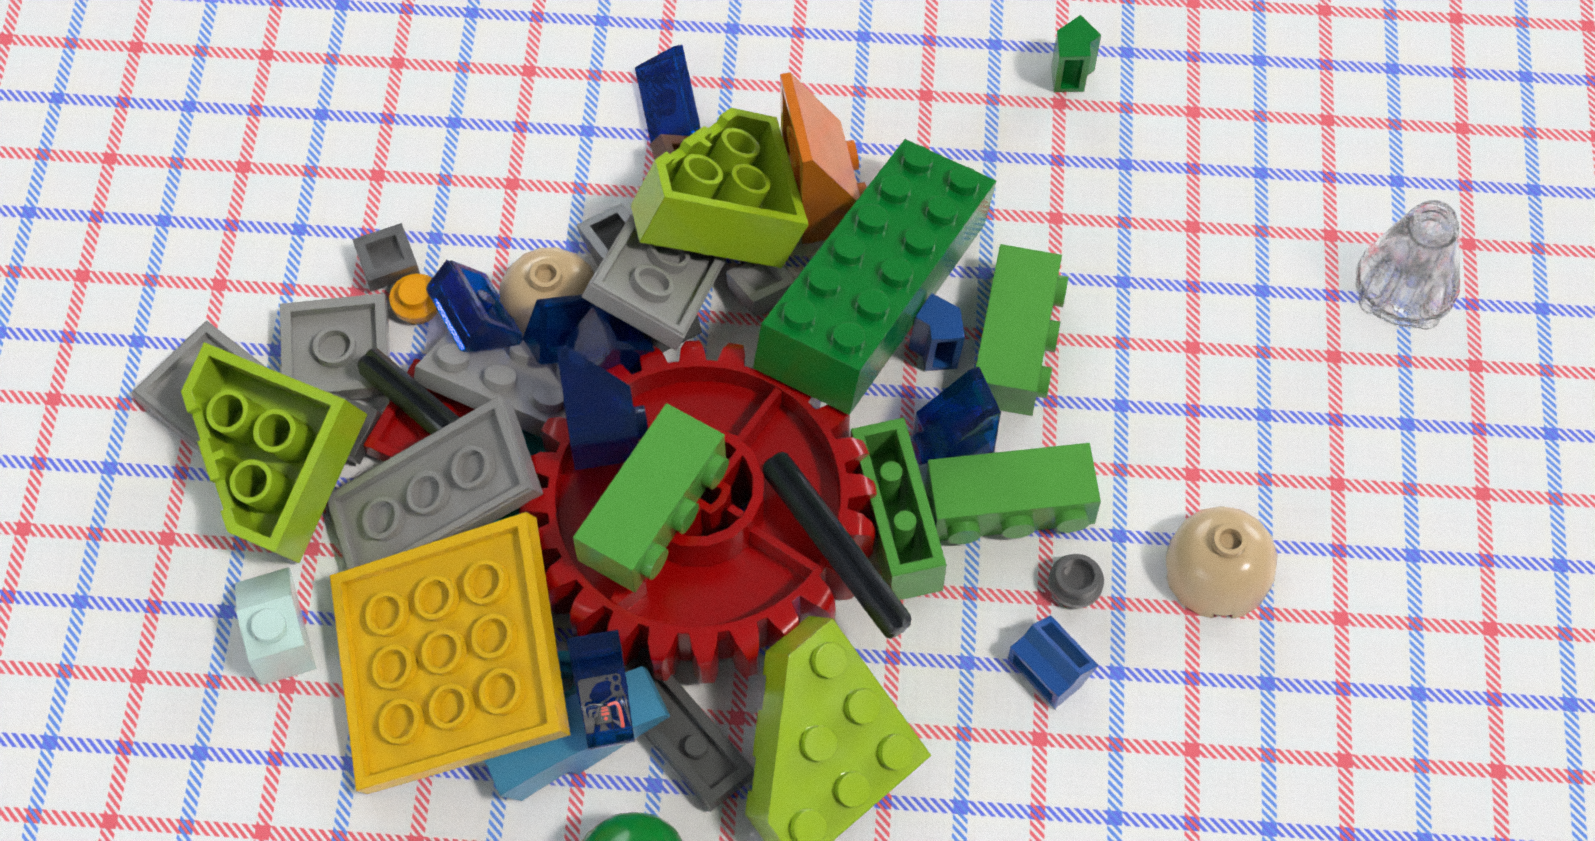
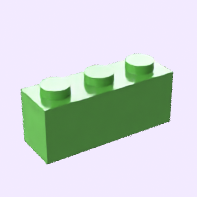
M1000 244L973 379L970 405L1033 416L1036 397L1047 399L1052 367L1042 366L1044 351L1055 353L1061 321L1050 320L1053 306L1063 307L1069 276L1059 275L1062 255Z
M666 403L573 536L577 560L636 593L646 577L650 580L654 579L667 559L668 549L666 547L676 532L684 534L693 523L699 509L697 501L707 487L710 489L716 488L726 473L729 459L726 458L725 434Z
M904 417L852 428L851 437L863 440L870 455L868 454L867 457L860 461L859 474L873 480L877 489V495L870 499L869 520L875 528L874 547L883 579L899 600L943 591L947 564Z
M1090 443L930 459L927 463L926 491L940 541L948 540L952 544H967L978 540L981 536L1003 534L1006 538H1022L1032 534L1035 530L1057 528L1060 532L1070 533L1083 530L1088 525L1095 524L1101 499Z

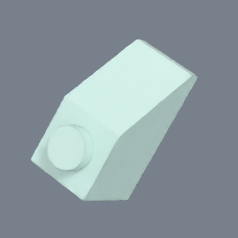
M284 568L235 583L236 614L248 662L261 685L316 669L290 568Z

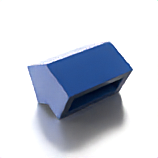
M931 293L916 315L908 349L923 357L925 371L957 369L965 339L961 308Z
M1051 615L1032 624L1024 636L1010 646L1008 660L1054 709L1079 690L1099 666Z

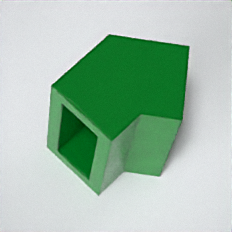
M1081 15L1057 30L1051 64L1053 92H1084L1087 76L1095 71L1101 34Z

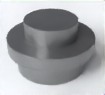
M1083 554L1066 555L1057 560L1052 566L1048 578L1049 589L1053 597L1067 607H1087L1100 597L1104 587V575L1100 566L1090 557Z

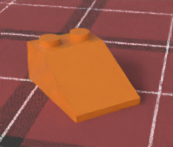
M791 72L780 74L781 133L809 224L801 237V242L803 245L825 241L867 186L865 182L857 183L854 170H859L857 148L854 140H845L841 121Z

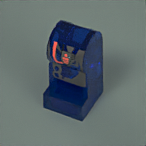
M613 630L566 638L569 662L588 751L634 743L628 685L619 631Z

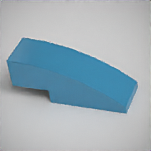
M641 666L620 674V684L626 694L631 724L625 711L626 703L622 695L625 707L620 697L617 702L622 709L625 727L621 728L613 721L614 729H612L611 723H608L606 726L610 730L600 731L601 725L595 724L594 733L586 734L580 694L577 692L565 698L570 729L569 736L484 760L499 795L523 801L567 772L574 774L582 773L669 718L670 714L648 669ZM615 676L612 679L616 682L619 677ZM607 679L596 684L589 695L592 701L586 702L585 707L588 704H599L611 696L610 686L612 682ZM615 684L614 690L618 692L620 685ZM611 697L603 705H608L610 702L615 701L617 697ZM615 704L611 705L612 719L620 721L616 711L617 706ZM590 705L586 707V714L588 718L589 710H596L599 706ZM596 711L592 712V717H593V718H594V714H596Z

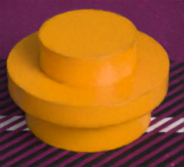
M410 274L402 277L393 285L389 301L394 314L401 320L410 324H424L432 320L442 305V292L439 284L432 277L425 274Z

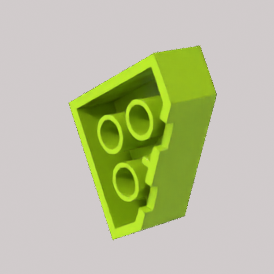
M730 108L722 113L717 122L709 128L703 126L684 139L680 147L671 154L665 152L656 158L631 203L639 242L778 268H783L809 225L777 117L736 108Z
M204 342L183 385L181 394L187 412L192 414L200 438L197 443L209 479L215 483L223 510L220 512L228 533L300 563L368 414L341 397Z
M808 616L786 636H783L765 652L763 675L766 676L762 710H758L752 754V756L756 757L752 791H748L745 815L764 841H834L932 755L833 618Z

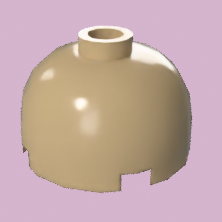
M557 247L538 248L523 254L508 267L500 283L499 312L504 327L510 329L519 337L527 336L534 338L541 345H548L564 353L583 345L589 339L588 333L595 328L597 322L599 326L603 318V309L582 298L587 285L594 275L592 267L579 255Z
M1224 506L1201 509L1185 519L1170 540L1166 554V567L1168 571L1166 577L1169 588L1181 604L1198 615L1213 618L1214 614L1221 616L1232 615L1231 619L1243 617L1259 607L1271 590L1275 581L1278 554L1272 535L1260 520L1245 511Z

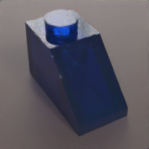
M569 346L556 347L575 470L625 463L639 443V440L642 439L648 430L645 406H633L630 385Z
M980 367L968 370L916 412L914 434L909 436L917 463L920 466L927 464L930 459L995 452L1001 411Z

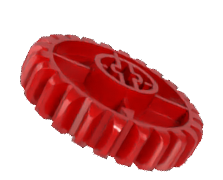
M699 340L685 341L680 350L679 361L671 363L667 362L661 350L653 346L641 350V371L635 374H631L623 365L611 362L601 368L604 392L598 394L588 387L576 386L567 395L569 410L572 413L573 420L563 417L548 418L540 430L545 452H539L531 456L543 495L519 507V514L527 512L537 518L551 611L555 614H570L573 637L582 644L597 643L607 636L610 661L618 667L623 668L634 657L637 659L639 657L638 652L642 648L648 649L653 679L667 681L671 674L674 675L681 660L692 661L694 674L699 684L715 682L721 659L731 658L737 670L744 677L758 674L760 672V648L767 645L769 647L773 646L808 616L833 618L835 621V600H850L854 597L766 480L762 465L767 459L773 457L778 452L788 453L869 559L873 554L875 544V528L869 520L870 499L877 495V489L873 480L859 474L860 461L867 457L868 454L870 455L863 440L849 437L850 415L828 404L820 407L821 401L760 371L745 366V350L743 345L728 343L722 349L718 360L715 361L706 360L704 347ZM667 403L725 434L726 458L729 459V465L717 487L714 489L707 487L697 501L699 509L689 529L684 534L676 532L667 545L668 556L658 575L652 580L646 577L636 593L578 561L573 536ZM744 502L747 504L745 512L739 509Z

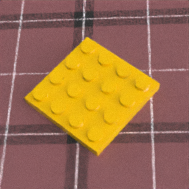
M524 512L330 575L356 791L371 794L570 735L536 517Z

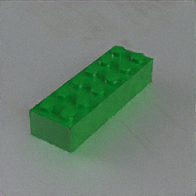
M904 139L761 323L753 369L850 415L914 325L916 315L930 294L937 293L985 225L997 181L972 168L939 155L926 147Z

